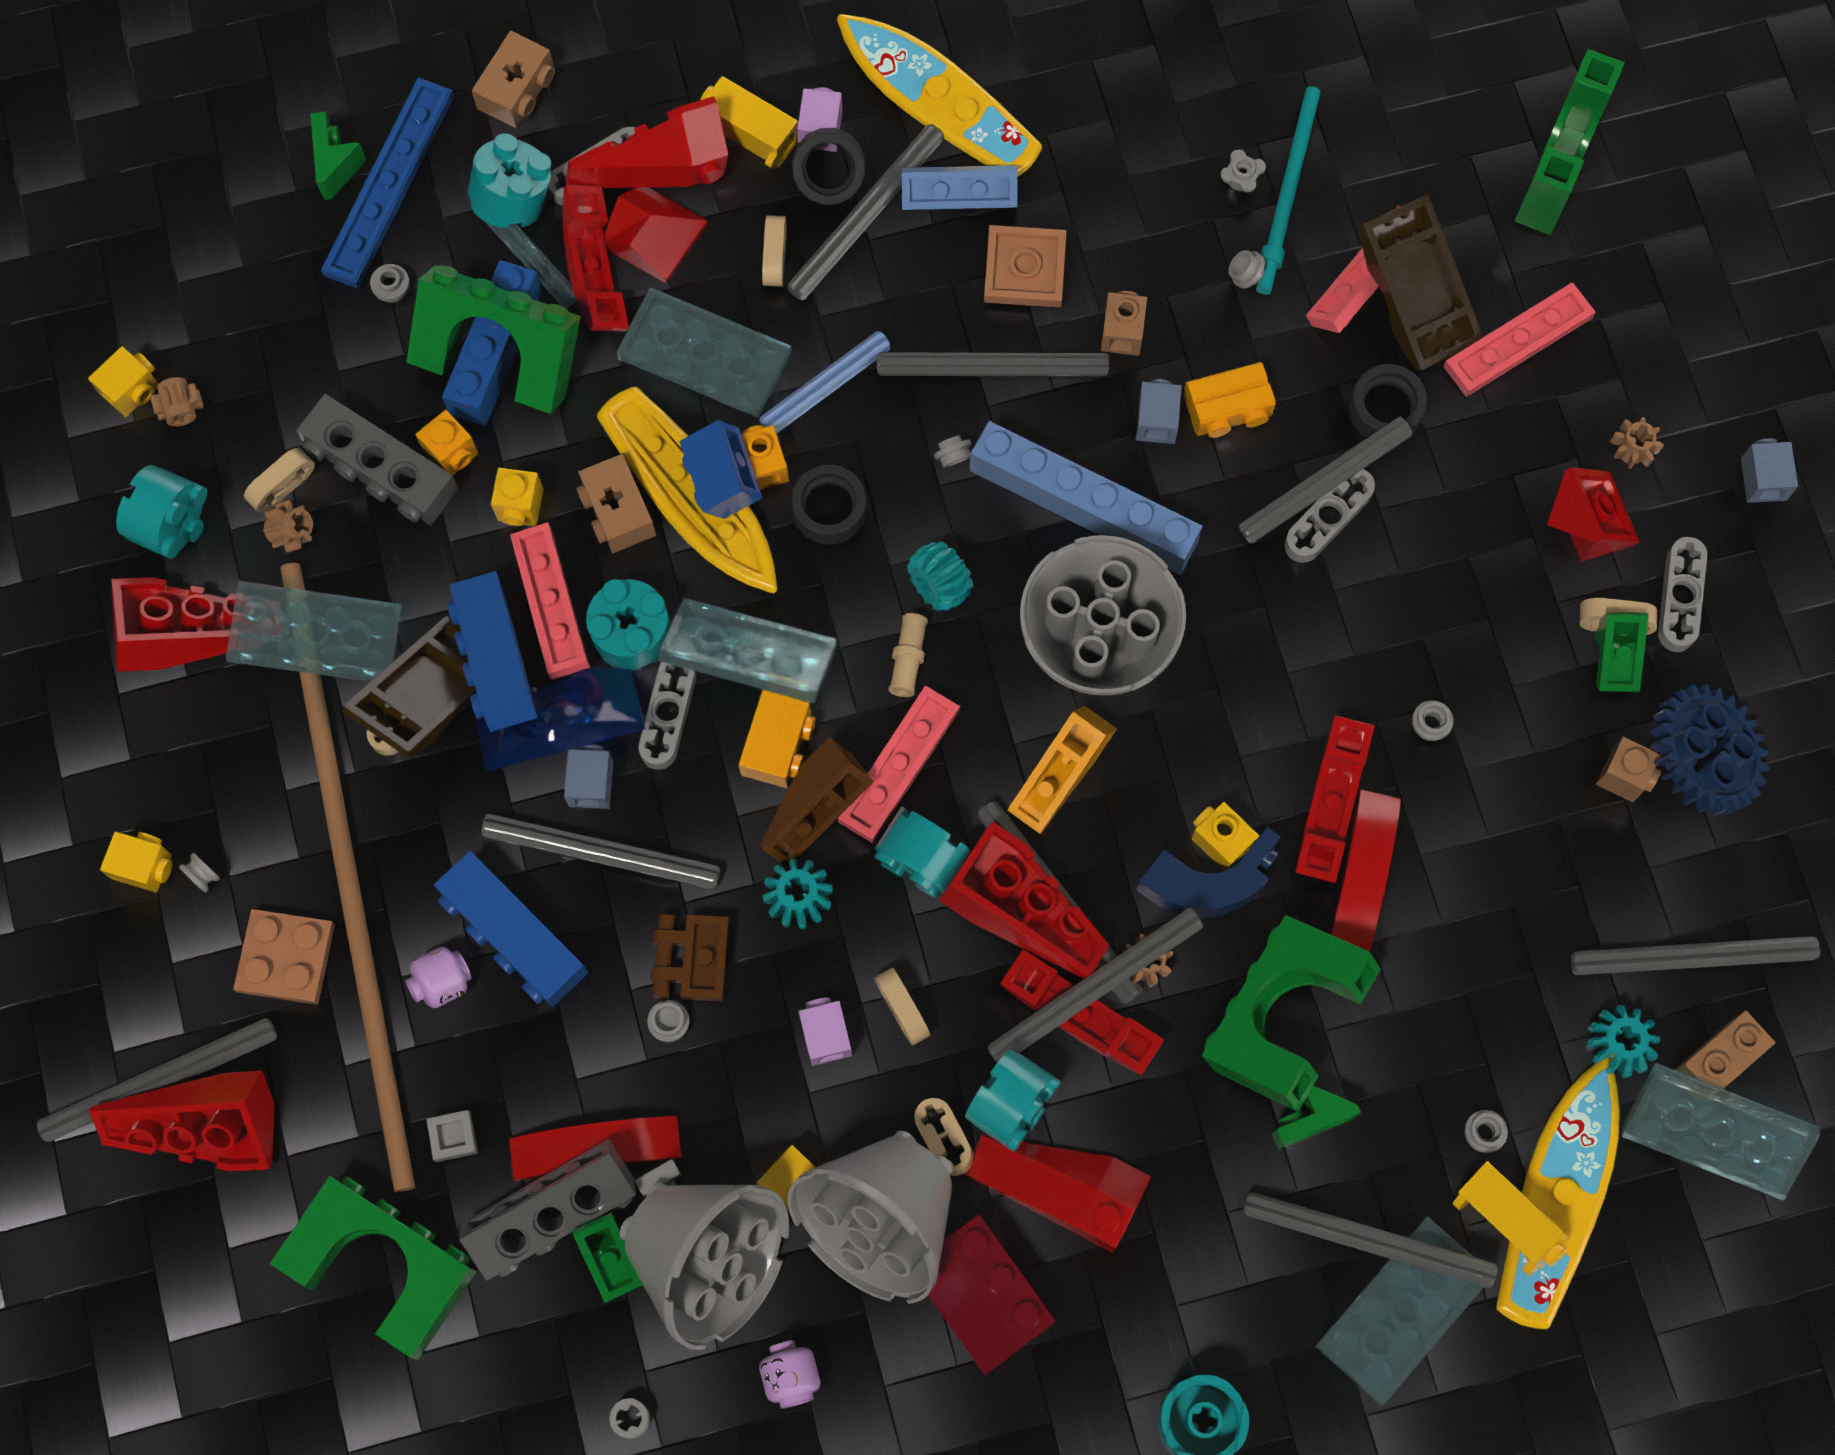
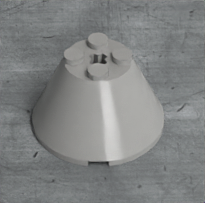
M1106 535L1089 536L1076 539L1074 543L1062 547L1056 552L1052 551L1036 566L1023 591L1020 624L1022 635L1030 654L1041 669L1051 678L1078 692L1092 695H1115L1133 691L1146 685L1168 667L1183 639L1186 624V606L1182 590L1169 572L1168 566L1154 552L1125 538Z
M897 1131L893 1137L886 1138L802 1173L789 1189V1212L795 1226H799L802 1222L806 1231L811 1236L812 1240L808 1244L811 1250L837 1275L858 1289L882 1300L891 1302L895 1296L908 1297L906 1300L908 1304L916 1303L927 1297L937 1281L952 1193V1182L949 1175L952 1173L953 1168L945 1157L939 1154L933 1155L926 1148L918 1144L909 1133Z
M658 1182L649 1189L646 1198L639 1205L634 1215L628 1217L623 1222L619 1236L625 1241L627 1257L670 1335L687 1348L702 1350L706 1347L705 1343L714 1339L723 1342L734 1335L754 1315L765 1300L783 1260L777 1258L781 1237L787 1239L789 1236V1218L781 1197L764 1186L664 1185Z

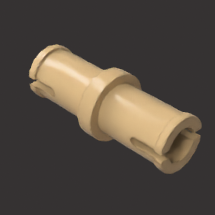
M907 613L902 616L898 646L893 648L892 653L895 664L891 685L889 686V692L896 696L912 697L915 694L918 667L924 662L925 657L922 646L928 624V619L922 615Z

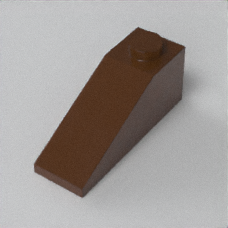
M829 737L800 766L760 843L761 848L788 868L790 866L789 860L792 858L797 859L874 782L854 755L833 738Z

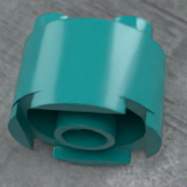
M499 134L495 140L484 144L475 154L467 189L474 213L483 221L499 228H509L510 224L522 223L521 227L535 222L542 213L551 178L550 158L532 145L517 140L510 134Z
M148 465L140 470L129 484L136 487L130 499L123 496L120 502L116 520L117 531L125 536L124 538L164 557L173 559L188 540L195 542L201 535L204 523L199 518L202 506L207 498V488L154 465Z
M610 580L597 592L589 604L586 622L590 637L596 651L610 666L625 671L639 670L641 667L661 659L667 651L672 636L669 615L661 595L648 584L637 580ZM631 621H633V622H636V625H634V624H629V623H630ZM624 624H629L627 629H623L622 626Z
M901 807L875 847L877 854L874 858L881 862V866L900 878L904 872H907L911 875L909 879L915 883V887L932 898H936L939 892H945L971 850L962 842L957 846L948 841L951 834L913 811L909 814L906 808Z
M1009 1049L990 1074L992 1076L986 1085H982L977 1092L965 1117L977 1128L1015 1152L1028 1133L1024 1127L1027 1126L1031 1130L1035 1128L1046 1110L1042 1107L1044 1104L1042 1100L1049 1102L1060 1086L1061 1081L1020 1053Z
M1196 1375L1177 1383L1165 1394L1158 1409L1157 1427L1164 1447L1172 1455H1234L1246 1440L1249 1430V1413L1242 1397L1229 1382L1212 1375ZM1202 1409L1207 1410L1206 1417L1213 1420V1426L1205 1428L1203 1433L1198 1431V1424L1192 1422V1416L1200 1414Z

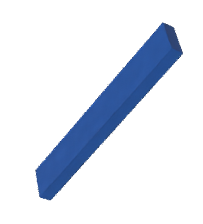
M419 77L417 78L321 269L323 276L359 289L454 98L451 89Z

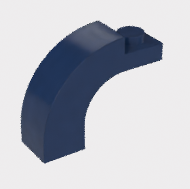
M1267 827L1238 864L1219 873L1195 871L1164 849L1140 879L1136 890L1159 907L1178 915L1189 908L1193 909L1200 918L1230 913L1249 903L1264 889L1269 878L1258 871V869L1260 868L1266 872L1276 860L1280 852L1275 847L1281 837Z

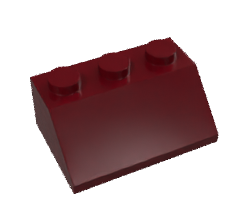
M977 1215L944 1239L937 1281L928 1297L985 1376L1053 1326L1056 1321L980 1215Z

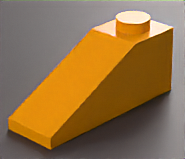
M1085 705L1073 711L1007 811L1041 834L1095 763L1117 728Z

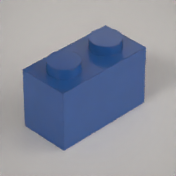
M717 420L680 441L684 453L682 457L683 465L692 477L696 490L694 498L704 513L725 519L762 499L738 427Z

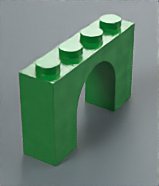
M1590 49L1587 50L1515 218V222L1551 235L1571 194L1584 162L1582 160L1612 95L1624 62Z
M435 265L419 278L406 363L443 375L458 360L466 318L484 317L502 325L513 336L518 345L521 366L515 402L549 414L566 398L581 316L568 312L563 306L557 304L548 305L531 299L526 293L519 291L511 292L499 288L489 280L474 279L462 275L456 269L449 266Z
M1285 915L1280 925L1275 927L1270 933L1267 947L1260 959L1251 965L1247 973L1246 982L1238 996L1233 997L1226 1008V1016L1217 1031L1208 1037L1202 1057L1216 1073L1298 1112L1319 1075L1306 1059L1266 1040L1264 1026L1270 1007L1285 992L1307 985L1325 988L1361 1005L1381 968L1369 951Z
M329 1176L270 1264L302 1286L314 1290L337 1255L348 1243L369 1234H381L391 1237L404 1252L408 1266V1276L400 1298L375 1334L408 1357L419 1360L476 1274L475 1270L467 1266L471 1257L451 1244L444 1251L432 1243L436 1234L416 1221L409 1228L397 1220L401 1211L381 1198L376 1205L362 1197L367 1189L351 1178L345 1176L340 1182Z

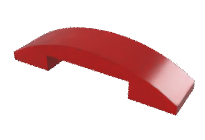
M566 185L563 189L565 254L573 293L581 315L590 330L627 331L629 326L622 292H614L602 229L608 223L602 186Z
M1334 716L1304 828L1295 869L1296 874L1336 883L1346 844L1344 842L1362 770L1366 763L1374 725Z
M1360 790L1352 826L1353 833L1330 935L1370 952L1387 883L1401 799Z
M1024 949L1000 983L1002 987L1036 1012L1074 987L1073 984L1060 977L1057 970ZM1098 1000L1058 1026L1088 1047L1142 1076L1164 1042L1163 1038L1130 1017L1128 1019L1124 1018Z
M677 1116L592 1123L510 1138L513 1181L541 1178L607 1139H610L625 1164L637 1162L639 1164L669 1161L671 1159H682Z

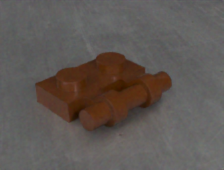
M659 915L658 930H655L653 935V944L657 946L655 967H651L650 981L654 982L653 998L669 999L670 983H681V999L723 1002L729 918L687 915L686 931L675 930L676 916ZM684 946L683 968L672 967L673 947Z

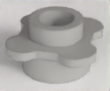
M1235 150L1231 153V162L1228 167L1222 169L1221 178L1235 190L1251 192L1256 188L1258 176L1265 172L1266 165L1261 159L1254 160L1246 156L1243 150ZM1244 168L1247 172L1241 173L1240 169Z

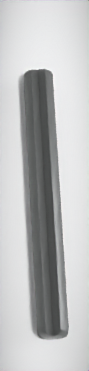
M1397 417L1241 522L1239 529L1249 543L1256 542L1412 436L1410 426L1402 417Z

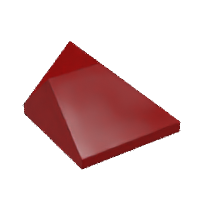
M649 187L634 188L617 198L604 234L606 249L660 281L667 283L708 225V221Z
M1571 467L1564 472L1547 525L1570 534L1581 562L1634 546L1640 542L1609 471Z

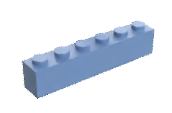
M991 421L987 423L970 454L971 472L1100 536H1116L1134 541L1154 552L1166 563L1169 570L1179 575L1182 574L1199 542L1202 525Z

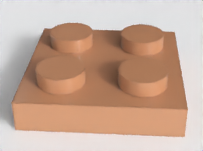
M989 225L984 302L1061 307L1067 230Z
M251 909L233 990L237 993L318 1005L335 924L327 920Z

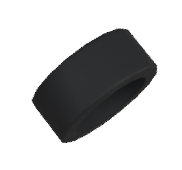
M819 128L807 134L797 145L793 156L794 181L799 191L809 200L822 205L839 204L850 199L860 188L865 175L864 154L859 143L849 133L837 128ZM822 144L840 146L848 153L851 160L849 178L843 185L836 188L825 189L817 186L810 180L806 172L808 155L814 148Z
M1392 364L1374 366L1363 373L1354 386L1349 404L1352 424L1360 434L1369 437L1388 424L1372 417L1365 407L1367 393L1371 388L1379 385L1395 386L1402 390L1410 399V413L1404 420L1410 426L1413 434L1425 414L1427 404L1424 384L1416 374L1403 366Z
M826 464L814 467L800 476L793 488L791 507L795 524L805 537L816 543L833 545L845 542L858 533L865 522L867 500L863 484L853 472L842 466ZM828 484L846 489L851 495L853 502L852 511L848 518L841 523L833 525L818 524L810 518L806 510V500L810 492L817 487Z

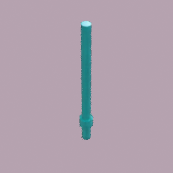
M1307 87L1305 90L1268 243L1262 247L1261 255L1265 259L1264 274L1256 287V291L1260 294H1271L1276 271L1282 267L1285 250L1282 246L1321 93L1316 87Z

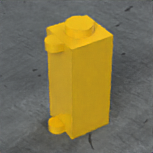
M722 76L715 86H709L705 90L701 100L712 96L715 97L724 136L765 159V165L773 169L776 166L779 168L798 142V120Z
M1488 1161L1459 1190V1196L1454 1200L1453 1205L1458 1210H1461L1470 1203L1530 1260L1522 1269L1528 1276L1534 1274L1538 1268L1542 1269L1546 1263L1552 1267L1567 1252L1568 1248L1564 1244L1570 1237Z

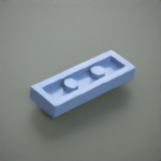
M1017 165L901 168L902 210L1017 207Z

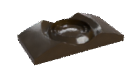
M1429 195L1422 196L1359 225L1367 269L1381 289L1387 303L1391 331L1416 371H1421L1455 355L1483 338Z
M445 616L344 704L342 712L407 758L435 742L453 718L463 709L472 706L470 695L477 693L475 686H468L462 664L469 661L467 655L461 656L454 633L461 631L460 625H453L451 618Z

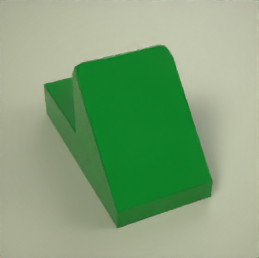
M326 112L310 113L316 183L324 200L332 199L364 165L366 157L359 143L341 144L338 126L331 125Z
M1606 612L1594 634V639L1600 647L1596 686L1599 691L1640 692L1649 616L1647 613Z
M1313 1086L1303 1102L1308 1116L1304 1117L1302 1111H1298L1278 1120L1281 1127L1277 1128L1271 1135L1278 1150L1353 1120L1361 1111L1357 1104Z
M612 1212L572 1230L573 1236L604 1302H608L643 1286L627 1257L625 1241L619 1236L621 1227Z

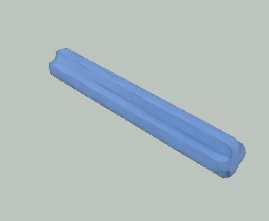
M880 331L874 332L763 414L759 419L760 424L764 427L773 425L776 434L876 361L879 353L888 352L890 350V343L887 337Z

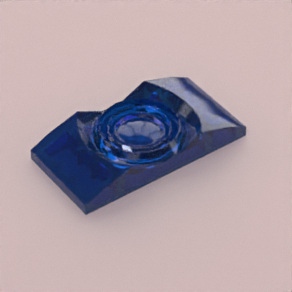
M587 668L575 672L563 682L551 683L541 688L530 687L538 717L536 719L490 732L485 718H476L486 772L646 729L631 669Z

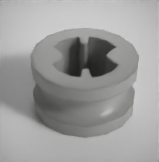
M193 853L190 856L191 862L187 865L181 864L179 868L206 893L209 890V882H217L220 877Z
M632 1398L622 1399L611 1409L609 1416L610 1426L620 1437L628 1439L637 1438L648 1429L650 1412L646 1405L639 1400ZM632 1406H635L640 1411L636 1416L642 1417L641 1424L638 1427L630 1426L628 1431H625L620 1427L624 1421L618 1420L619 1413L622 1410L629 1412Z

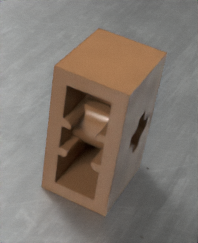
M510 30L472 89L477 109L517 128L523 117L527 118L532 113L536 97L543 87L547 88L553 80L555 68L550 50Z
M623 453L578 471L583 485L576 487L585 510L592 507L597 519L591 521V524L600 544L607 541L613 554L656 536L653 522ZM616 501L619 507L612 510L608 503Z
M1744 1011L1730 1020L1673 1070L1672 1073L1702 1104L1715 1097L1776 1042L1747 1011Z

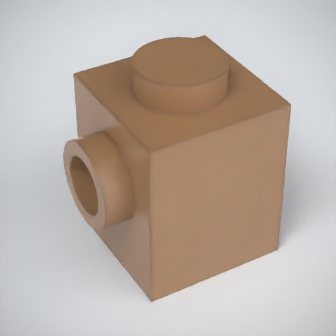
M1132 291L1108 292L1101 351L1140 355L1147 297L1139 296Z
M1622 737L1611 750L1595 785L1634 802L1645 790L1651 792L1661 774V770L1655 768L1654 761L1660 758L1661 754Z

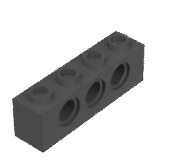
M326 394L323 395L296 430L304 443L302 446L303 450L318 461L326 458L335 464L333 468L341 476L351 482L355 478L367 485L365 489L372 496L382 502H385L387 498L399 505L397 510L412 522L417 523L421 519L431 526L459 490L452 474ZM352 438L351 443L346 447H336V444L341 439ZM384 458L380 466L367 468L371 460ZM407 478L416 479L410 488H399L403 480Z
M607 1139L461 1223L460 1241L486 1281L496 1275L500 1277L507 1276L521 1265L522 1260L535 1253L536 1255H543L557 1245L560 1238L571 1233L572 1230L594 1221L595 1218L609 1210L614 1213L625 1208L632 1201V1197L636 1195L635 1178L610 1139ZM587 1185L593 1186L598 1190L591 1197H583L576 1191L580 1187ZM554 1207L561 1214L555 1218H545L539 1212L544 1208ZM508 1229H518L524 1235L519 1239L511 1240L502 1233Z

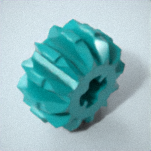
M942 541L938 543L932 542L928 546L924 545L915 552L916 554L910 557V563L907 565V570L911 575L910 582L915 585L916 593L922 595L926 604H931L938 611L942 609L947 611L951 607L955 608L965 601L964 598L970 595V590L973 588V581L969 577L971 572L965 567L964 559L959 558L954 548H949Z
M792 858L789 860L791 870L786 872L778 864L774 867V870L779 879L772 877L765 879V886L772 891L763 894V901L766 904H774L769 910L771 918L779 917L784 913L782 917V925L788 928L793 918H797L799 928L805 929V917L810 916L816 923L822 920L816 908L830 910L831 902L824 896L833 893V888L831 884L822 883L827 877L824 869L812 874L813 861L807 860L803 868L798 869L797 860ZM801 886L804 892L803 900L794 901L793 895H787L788 893L793 894L792 888Z
M1618 1005L1614 1009L1613 1014L1607 1010L1602 1011L1598 1015L1600 1022H1592L1588 1027L1589 1031L1596 1037L1587 1040L1586 1046L1591 1049H1598L1599 1053L1592 1057V1062L1596 1064L1608 1057L1610 1061L1606 1066L1605 1072L1609 1075L1614 1073L1617 1068L1622 1078L1630 1077L1633 1069L1641 1074L1648 1069L1646 1061H1654L1658 1057V1053L1650 1046L1658 1044L1661 1037L1648 1034V1030L1655 1023L1650 1019L1642 1024L1639 1021L1641 1009H1634L1628 1016L1625 1007ZM1620 1034L1623 1040L1630 1041L1631 1045L1626 1049L1623 1043L1616 1042L1615 1038Z

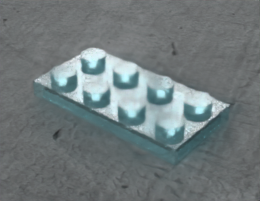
M650 287L616 354L619 360L759 418L792 351L791 345Z
M238 581L226 662L371 682L394 661L401 604Z
M684 598L660 648L659 661L815 703L835 654L837 639Z
M1655 1063L1622 1127V1137L1784 1201L1820 1137V1127Z
M1428 1216L1424 1218L1408 1237L1473 1257ZM1389 1259L1315 1347L1379 1405L1383 1406L1483 1289V1286Z

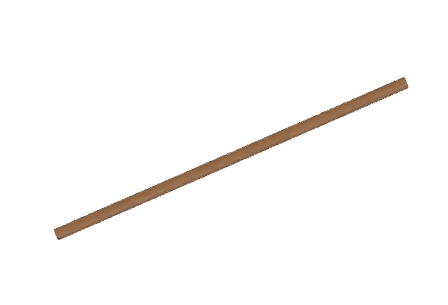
M288 563L281 566L280 569L394 1192H404L415 1188L413 1171L301 566L299 563Z

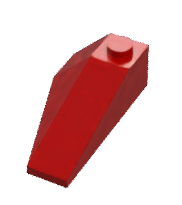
M712 96L677 107L667 112L669 120L651 129H648L646 124L635 128V134L631 135L623 143L618 144L615 141H609L568 161L566 185L602 186V188L690 187L699 183L710 184L715 182L721 176H724L728 159V151L715 97Z
M153 577L112 579L117 672L161 670L283 640L284 629L280 603L236 594H230L227 597L204 593L205 588L191 585L190 590L167 586V580Z
M992 821L939 901L971 923L1081 978H1087L1094 972L1110 945L1079 907H1073L1058 889L1060 884L1056 879L1044 872L1035 861V854L1028 845Z
M263 1071L222 1073L94 1105L89 1110L102 1145L149 1155L156 1150L178 1154L179 1161L193 1163L195 1158L217 1163V1169L226 1171L270 1169L272 1165L275 1104Z
M984 1135L981 1136L973 1151V1163L970 1169L964 1173L969 1178L1111 1253L1117 1248L1151 1176L1115 1157L1022 1142L1018 1149L1013 1152L994 1138Z

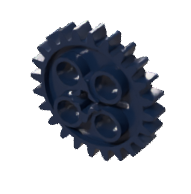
M1694 684L1669 695V699L1659 704L1661 711L1653 715V719L1659 725L1651 728L1650 733L1659 738V741L1651 744L1650 747L1661 754V757L1654 761L1655 765L1665 766L1667 770L1661 778L1663 780L1672 779L1675 782L1672 793L1676 794L1683 791L1685 793V805L1696 801L1698 812L1701 813L1709 809L1712 816L1722 812L1728 815L1751 805V800L1761 795L1758 788L1767 783L1760 774L1768 771L1769 767L1761 761L1762 757L1768 755V751L1758 746V742L1764 739V735L1754 734L1752 729L1756 726L1757 721H1747L1745 719L1747 707L1744 706L1737 710L1734 707L1735 696L1732 695L1723 700L1722 689L1717 688L1710 691L1708 684L1699 688ZM1723 736V738L1720 741L1716 742V739ZM1704 758L1703 761L1697 763L1699 759Z

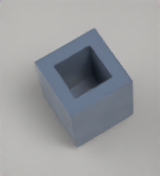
M1163 379L1142 382L1139 396L1136 441L1175 444L1179 424L1182 385H1173L1170 381Z
M1771 438L1758 440L1751 444L1742 456L1741 464L1747 503L1787 501L1797 489L1798 483L1792 442L1777 443L1776 439Z
M581 745L579 750L568 749L564 798L569 807L610 809L613 760L609 751H604V748L598 745Z

